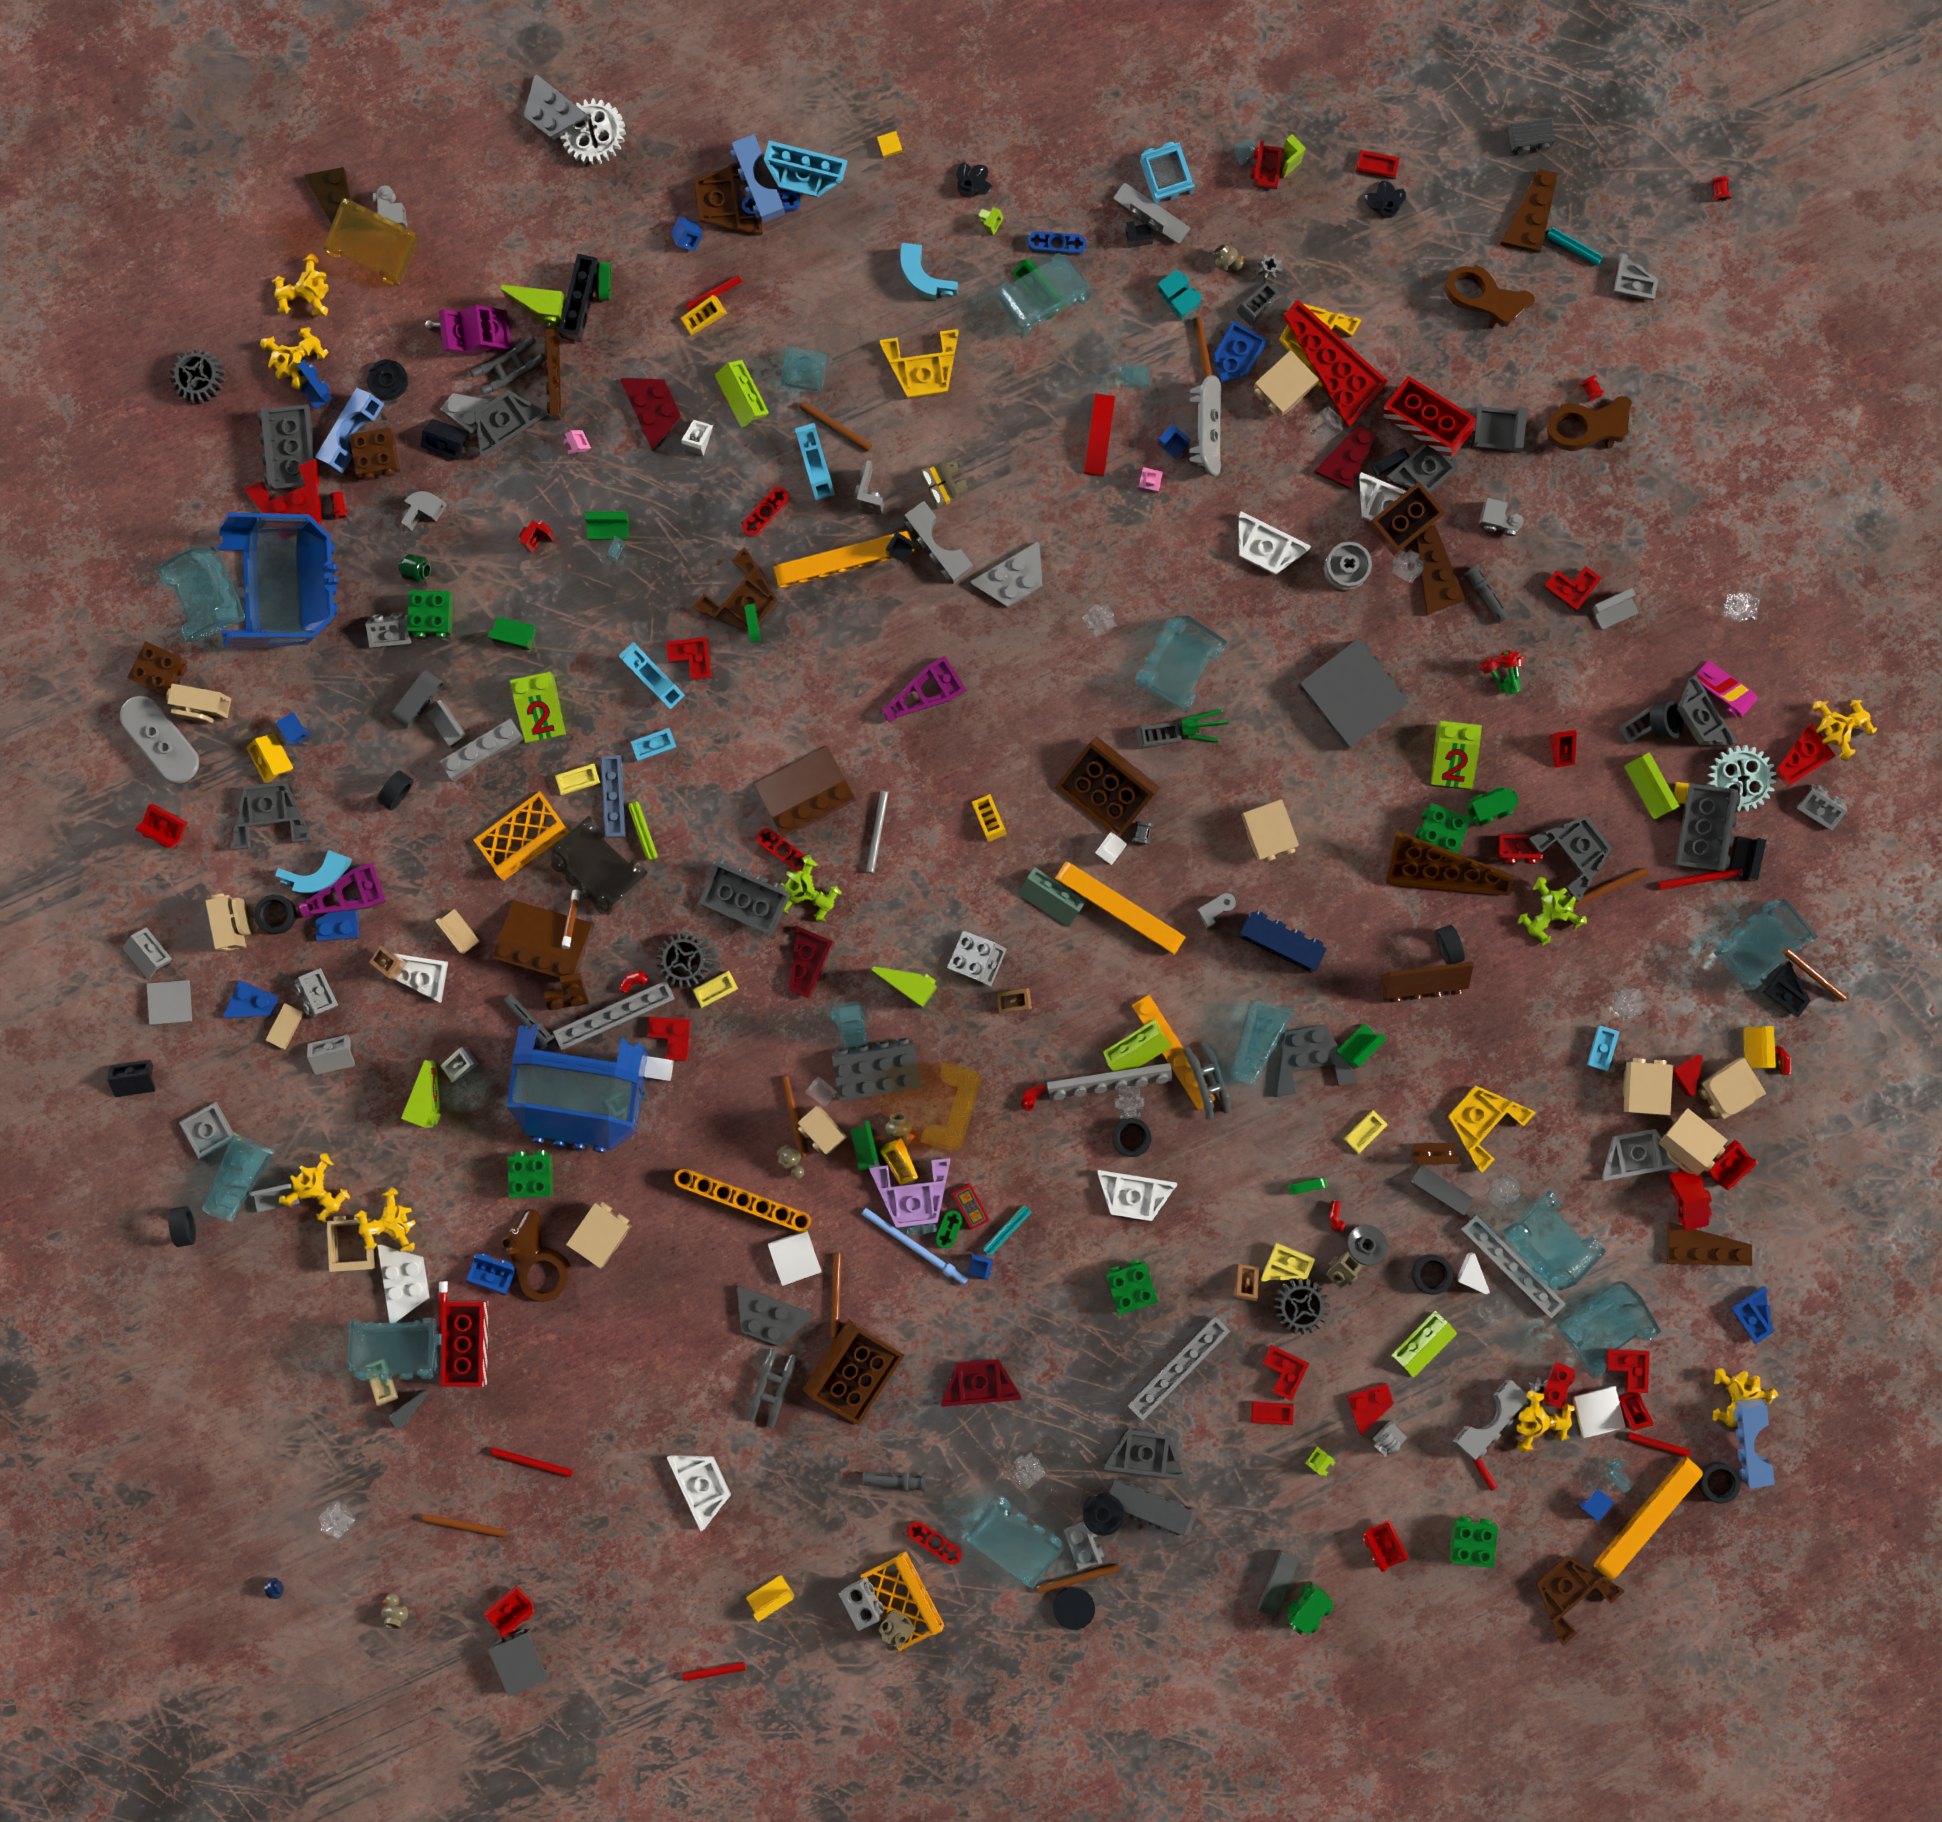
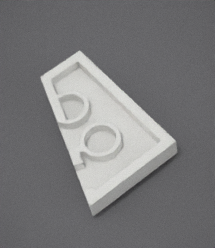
M395 954L408 962L397 978V981L441 1003L448 962Z

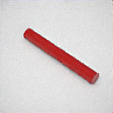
M737 275L686 304L688 310L691 311L712 295L718 296L742 283L740 276Z
M1628 1432L1627 1440L1684 1457H1689L1690 1449L1633 1432Z
M1472 1459L1490 1491L1495 1490L1498 1486L1482 1459Z
M741 1662L683 1673V1680L685 1682L746 1671V1663Z

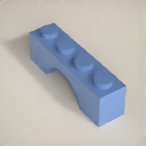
M755 134L732 142L733 150L730 152L734 163L739 162L741 167L738 169L741 180H746L748 187L745 190L749 200L753 198L755 206L752 207L756 218L761 217L762 222L765 223L785 215L777 189H767L761 186L754 178L756 167L763 160Z
M356 388L315 458L328 467L343 473L353 457L350 450L349 434H355L362 425L374 421L384 403L372 394Z
M1761 1398L1737 1401L1736 1409H1734V1418L1738 1422L1736 1438L1740 1442V1449L1737 1452L1739 1461L1742 1462V1469L1739 1470L1741 1481L1745 1482L1749 1488L1775 1485L1773 1465L1767 1458L1757 1455L1754 1449L1756 1436L1763 1428L1769 1425L1767 1405Z

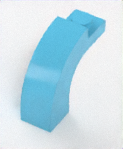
M902 243L900 254L902 273L913 291L933 301H936L937 293L943 297L957 296L958 282L934 279L924 272L921 266L922 245Z
M815 423L795 428L815 500L835 495Z
M634 642L619 655L626 665L669 709L673 708L685 696Z
M328 850L322 867L314 874L301 876L278 868L275 876L281 878L280 882L293 885L292 891L303 894H317L321 890L330 887L340 877L345 875L352 859Z

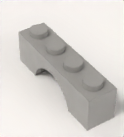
M925 501L904 515L906 520L904 525L910 532H915L918 536L917 542L923 549L925 547L930 552L929 558L935 565H940L943 569L940 572L947 581L951 580L954 584L973 570L972 563L961 549L949 551L935 543L932 537V529L936 523V516Z
M510 718L442 759L440 763L449 778L455 782L472 772L479 763L488 757L510 749L523 741L524 737L516 723Z
M1505 1380L1493 1394L1496 1402V1415L1493 1421L1480 1429L1465 1426L1452 1442L1470 1459L1482 1458L1487 1452L1486 1447L1490 1443H1495L1501 1436L1499 1432L1504 1427L1507 1428L1513 1423V1416L1518 1411L1521 1412L1528 1405L1527 1394L1512 1380Z

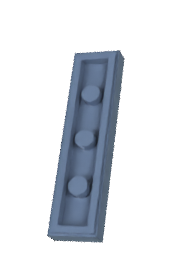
M622 755L600 756L605 838L626 837Z

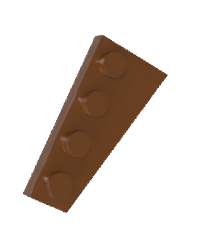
M1542 169L1536 171L1501 245L1538 253L1541 252L1558 173Z
M545 329L546 373L548 374L546 390L550 402H547V413L551 415L553 420H562L560 340L554 329Z
M1435 525L1430 526L1416 538L1421 568L1420 574L1423 582V595L1426 604V616L1466 600Z
M1667 1222L1668 1264L1752 1266L1751 1244L1697 1229L1685 1231L1682 1225Z

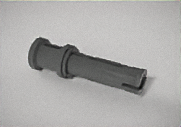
M1478 564L1463 575L1468 577L1474 586L1473 590L1479 592L1500 624L1510 616L1489 586L1490 580L1484 577Z
M510 994L503 1000L502 1003L506 1005L523 1025L528 1026V1029H531L532 1025H538L536 1040L540 1044L541 1049L546 1048L554 1041L556 1037L543 1027L544 1024L542 1022H537L513 994Z
M863 1472L862 1485L902 1488L904 1491H908V1489L921 1490V1492L925 1493L927 1476L926 1473L911 1475L909 1472H905L903 1475Z

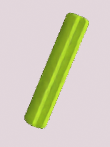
M637 801L628 804V808L646 859L648 861L654 860L658 855L640 804Z

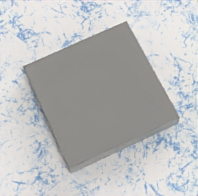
M190 980L147 983L149 1025L192 1022Z
M217 1102L179 1122L198 1159L236 1139Z

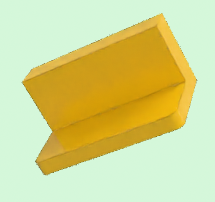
M275 733L256 738L246 747L264 783L271 782L279 774L293 769Z
M1774 1026L1744 1027V1055L1751 1068H1776Z
M779 1575L747 1596L746 1599L755 1612L753 1616L759 1622L793 1600L795 1595L783 1576Z

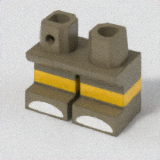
M942 461L934 467L921 470V476L938 509L959 499V494L968 489L964 478L955 482L952 480L951 476L960 472L956 461L946 464Z

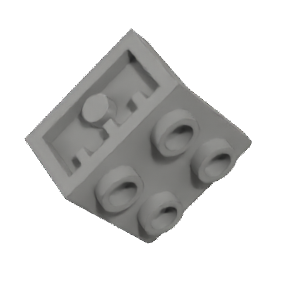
M867 460L866 466L862 465L859 476L861 477V485L856 486L854 493L855 502L858 504V509L882 515L884 509L883 498L876 492L868 491L867 494L873 472L872 462Z
M963 931L947 968L991 987L1007 949L995 942Z

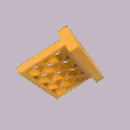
M539 791L476 837L474 842L492 865L496 874L504 881L570 833V831ZM538 799H541L543 802L542 812L532 810L533 803ZM519 813H527L525 824L515 823L516 816ZM531 814L541 815L539 826L529 824ZM545 816H553L557 821L550 827L543 826ZM511 825L509 836L499 835L500 827ZM515 826L525 827L523 838L513 837ZM528 828L539 829L536 838L527 839ZM487 837L494 838L492 848H485L481 841ZM498 838L508 839L506 850L496 849ZM512 840L522 841L521 849L510 851ZM495 852L505 853L504 861L499 865L494 862Z
M906 1551L860 1575L861 1579L867 1578L872 1574L880 1576L879 1587L873 1585L874 1590L877 1591V1594H875L877 1599L880 1592L891 1596L888 1606L882 1604L884 1609L887 1610L882 1618L883 1621L890 1611L895 1610L907 1615L909 1618L915 1619L913 1625L915 1628L917 1621L926 1623L929 1631L925 1633L914 1631L909 1641L905 1642L901 1648L897 1647L898 1651L943 1630L945 1625ZM894 1563L899 1571L897 1578L886 1574L887 1567ZM884 1578L895 1581L893 1592L881 1588ZM898 1583L907 1586V1596L895 1593ZM894 1597L905 1600L903 1610L891 1607ZM908 1602L916 1604L918 1608L917 1615L905 1612Z

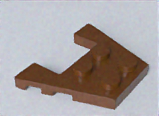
M739 162L694 180L700 223L755 235L763 234L761 217L756 218V215L739 217L734 178H740L738 169L741 168Z
M743 547L732 562L747 574L745 579L722 606H719L706 594H703L692 608L695 611L748 631L744 605L755 603L758 624H760L775 607L778 600L747 549Z
M1568 1555L1564 1556L1535 1582L1557 1637L1563 1646L1577 1634L1563 1616L1594 1588H1597L1610 1604L1625 1592L1621 1587Z

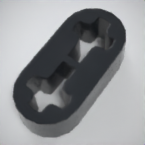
M1401 448L1375 463L1371 468L1375 475L1379 476L1405 461L1409 454L1405 448Z

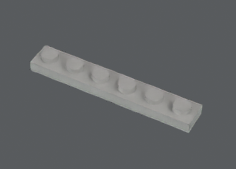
M664 981L557 1029L553 1033L560 1049L563 1051L675 1000L668 981Z
M1170 1063L1047 1082L1049 1100H1062L1072 1096L1081 1097L1085 1094L1124 1090L1135 1086L1144 1087L1154 1083L1163 1084L1167 1081H1172V1070Z
M1474 1215L1460 1229L1550 1319L1566 1305L1477 1215Z
M1214 1316L1127 1406L1143 1421L1222 1341L1230 1330Z

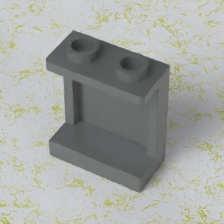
M1478 403L1475 409L1471 411V415L1476 418L1475 429L1468 437V441H1471V448L1520 453L1524 447L1527 408L1519 407L1518 410L1482 407V404Z
M524 1629L512 1633L513 1637L507 1640L504 1637L492 1642L493 1646L488 1650L508 1697L546 1681L550 1677L547 1668L544 1669L531 1639L530 1629L525 1632Z

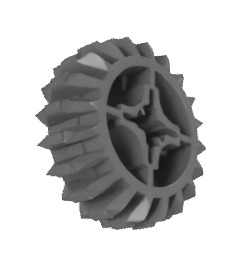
M191 348L190 354L183 351L184 357L177 356L179 362H172L175 369L169 370V373L173 375L169 378L170 382L174 383L172 389L177 390L176 394L179 397L183 396L185 401L191 400L194 404L198 400L201 404H204L205 398L212 401L211 395L218 396L219 394L216 390H223L220 383L226 382V379L222 377L226 374L225 370L221 369L223 367L222 362H218L219 358L216 355L212 356L210 351L204 352L201 348H199L198 352ZM196 363L195 366L189 367L191 364ZM209 364L212 369L211 379L207 377V367ZM184 373L188 375L187 387H185L183 382ZM192 374H194V375H200V374H201V376H202L203 378H201V377H194ZM207 385L204 388L198 390L200 386Z
M680 932L677 933V940L672 935L669 936L670 944L666 940L663 941V944L667 946L666 949L658 948L659 951L663 952V956L656 955L657 959L662 960L656 966L664 967V969L659 971V974L667 973L664 980L668 981L670 978H673L671 985L675 986L677 981H679L678 985L680 988H683L684 982L690 988L691 980L698 985L697 977L699 976L704 980L705 976L701 973L703 971L706 973L710 972L709 969L705 968V965H712L711 961H706V958L712 957V954L704 952L709 949V946L701 947L704 940L700 939L696 942L697 935L695 934L689 939L690 934L688 932L685 933L684 938H682ZM689 943L697 949L685 953L679 944ZM674 948L676 959L668 965L669 953ZM681 954L685 957L689 956V960H687L688 967L683 963L679 964ZM700 955V966L694 972L692 962ZM683 967L689 976L678 977L671 971Z
M1298 1278V1284L1296 1285L1294 1280L1291 1279V1287H1288L1285 1283L1282 1285L1286 1290L1285 1292L1277 1290V1293L1282 1295L1281 1299L1274 1297V1301L1280 1302L1279 1305L1273 1306L1274 1310H1280V1312L1275 1314V1317H1283L1279 1324L1283 1325L1287 1322L1285 1330L1288 1331L1293 1326L1292 1332L1294 1334H1297L1298 1328H1300L1302 1335H1305V1328L1308 1329L1309 1333H1313V1325L1320 1329L1321 1327L1317 1322L1319 1320L1323 1323L1326 1322L1321 1317L1322 1314L1329 1315L1328 1311L1323 1310L1324 1307H1330L1329 1303H1323L1324 1300L1328 1299V1295H1320L1324 1289L1321 1287L1316 1290L1317 1282L1310 1286V1279H1306L1305 1284H1303L1302 1278ZM1299 1289L1308 1290L1301 1298H1294L1290 1295ZM1313 1294L1318 1302L1317 1312L1310 1307ZM1286 1300L1293 1305L1290 1319L1285 1311ZM1293 1300L1300 1303L1305 1301L1306 1304L1304 1305L1310 1312L1302 1309L1298 1311L1299 1307H1297ZM1303 1314L1313 1317L1306 1323H1295Z

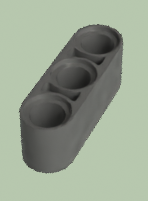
M428 670L423 671L394 708L391 718L406 729H409L440 691L443 681Z

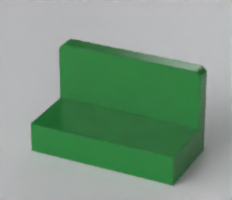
M585 511L587 538L589 540H628L629 516L626 511Z
M496 617L493 630L489 629L488 638L491 641L531 650L536 627Z
M1363 1024L1336 1052L1352 1069H1356L1387 1038L1382 1033L1376 1035L1366 1024Z
M865 1121L866 1126L850 1130L860 1171L880 1166L869 1121Z

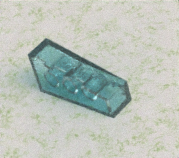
M1250 1000L1229 1080L1247 1085H1255L1295 1010L1260 1000Z
M859 1001L833 1005L834 1010H830L832 1023L837 1025L843 1047L851 1048L863 1044L868 1045L862 1004Z
M233 1133L201 1210L212 1217L232 1222L275 1150L254 1138Z

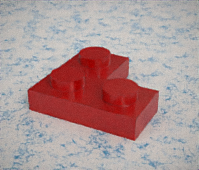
M1587 566L1580 571L1574 581L1570 580L1559 570H1556L1543 587L1574 611H1577L1602 578Z
M707 637L666 642L669 663L689 661L692 681L712 678Z
M649 1017L647 1037L668 1039L666 1059L688 1061L691 1020Z
M1270 1345L1262 1364L1280 1372L1272 1392L1292 1401L1309 1363L1278 1347Z
M1606 1348L1605 1369L1626 1371L1625 1392L1648 1393L1650 1351Z

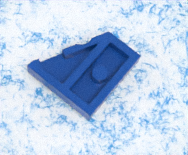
M358 910L327 913L315 920L316 941L359 938Z
M239 980L223 1017L271 1016L279 997Z
M1762 1286L1730 1308L1755 1344L1773 1333V1326L1770 1321V1306L1768 1305L1766 1295L1768 1292L1765 1286Z

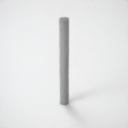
M880 791L866 869V872L874 873L889 793L885 791Z

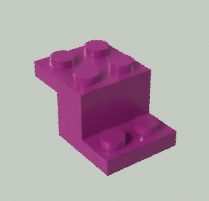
M473 305L460 312L447 309L439 311L444 351L477 356L490 349L506 352L512 349L507 310Z

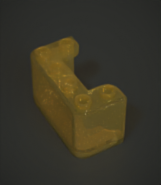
M943 1061L940 1073L941 1079L948 1085L958 1087L947 1126L928 1125L922 1133L920 1142L949 1151H957L964 1143L981 1085V1076L975 1070Z

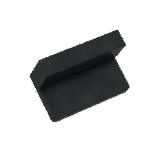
M431 419L422 431L420 447L459 461L462 457L463 443L469 437L470 432Z
M1742 836L1736 838L1730 870L1742 868L1743 876L1735 878L1748 881L1758 880L1766 839H1750Z
M151 1060L111 1065L109 1068L107 1081L114 1097L155 1092L156 1089L151 1077L153 1071Z

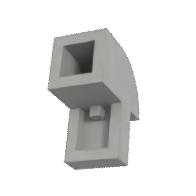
M415 492L405 500L410 508L406 509L402 514L401 524L412 531L422 514L437 522L447 504L429 492Z

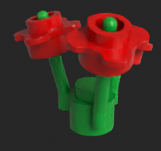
M1505 650L1500 653L1499 658H1491L1490 656L1483 658L1480 662L1481 666L1477 668V671L1482 670L1484 674L1490 672L1496 680L1499 690H1504L1506 695L1514 694L1521 690L1518 666L1524 665L1523 659H1525V656H1520L1519 652ZM1498 664L1502 668H1508L1509 675L1503 677V681L1500 680L1494 670L1499 666Z

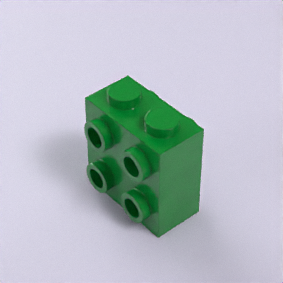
M409 590L407 631L413 634L415 638H425V635H433L434 638H446V635H452L453 594L450 591Z
M1504 786L1488 792L1489 796L1485 797L1483 793L1470 799V804L1465 806L1468 816L1471 817L1472 826L1479 824V827L1494 821L1496 816L1498 819L1514 813L1513 809L1518 807L1517 802H1519L1517 793L1512 791L1511 787L1504 789Z
M1433 803L1428 808L1425 807L1421 819H1424L1421 827H1417L1414 837L1458 854L1471 817Z
M526 1151L513 1152V1156H508L509 1198L554 1196L553 1154L547 1155V1151H534V1155H526Z
M1140 1259L1129 1262L1128 1267L1121 1269L1120 1266L1108 1269L1109 1273L1105 1274L1118 1315L1159 1303L1145 1261L1141 1262Z
M1459 1515V1519L1453 1518L1449 1561L1452 1564L1494 1568L1498 1525L1492 1523V1519L1480 1518V1521L1471 1520L1472 1517Z
M1313 1582L1310 1585L1306 1584L1300 1592L1301 1597L1297 1602L1293 1601L1287 1608V1617L1290 1620L1288 1623L1300 1635L1304 1632L1308 1636L1311 1632H1316L1321 1624L1319 1622L1324 1615L1328 1616L1334 1607L1332 1606L1334 1601Z

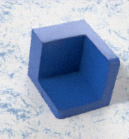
M681 216L678 217L671 231L676 245L691 251H695L703 236L696 221Z
M1172 424L1159 438L1158 445L1173 458L1177 459L1188 447L1191 440Z
M293 712L275 722L287 742L293 746L310 736L307 728L302 726Z
M973 1254L968 1274L988 1280L993 1258Z
M1596 1489L1587 1501L1582 1499L1578 1506L1599 1522L1614 1504V1501L1601 1490Z

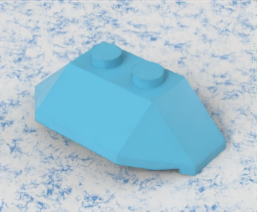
M768 141L764 156V162L779 188L817 198L843 181L848 160L773 141Z

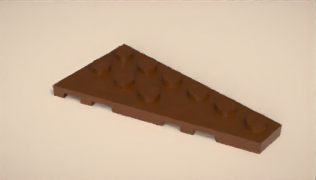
M1396 830L1386 884L1510 895L1513 883L1512 874Z

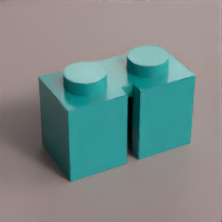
M1176 269L1157 284L1156 290L1180 321H1182L1201 306L1202 297L1196 289L1189 287L1187 276L1184 273L1180 274Z

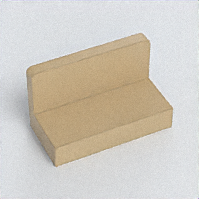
M453 909L442 919L438 918L435 920L462 954H466L481 942L456 909Z

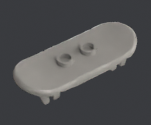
M1209 375L1205 378L1202 385L1190 389V394H1197L1195 397H1190V402L1199 403V446L1190 448L1191 454L1196 453L1198 455L1190 457V461L1205 467V470L1211 476H1217L1221 470V383L1216 376Z
M136 696L127 700L120 710V721L125 731L165 780L174 784L186 783L191 780L199 769V756L191 744L154 700L145 696Z

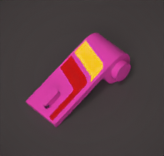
M1709 660L1696 674L1705 689L1726 703V711L1733 718H1742L1758 700L1757 695L1752 690Z

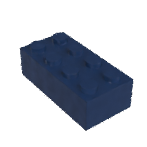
M1258 910L1247 915L1237 937L1310 973L1317 970L1327 948L1323 947V942L1315 938L1309 940L1304 937L1305 933L1297 929L1289 930L1285 928L1286 924L1279 920L1271 921L1266 919L1268 915Z

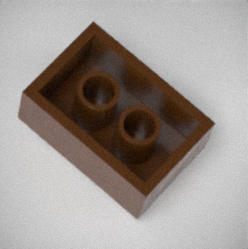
M1417 482L1373 518L1368 526L1392 555L1395 556L1439 520L1445 512L1423 485Z

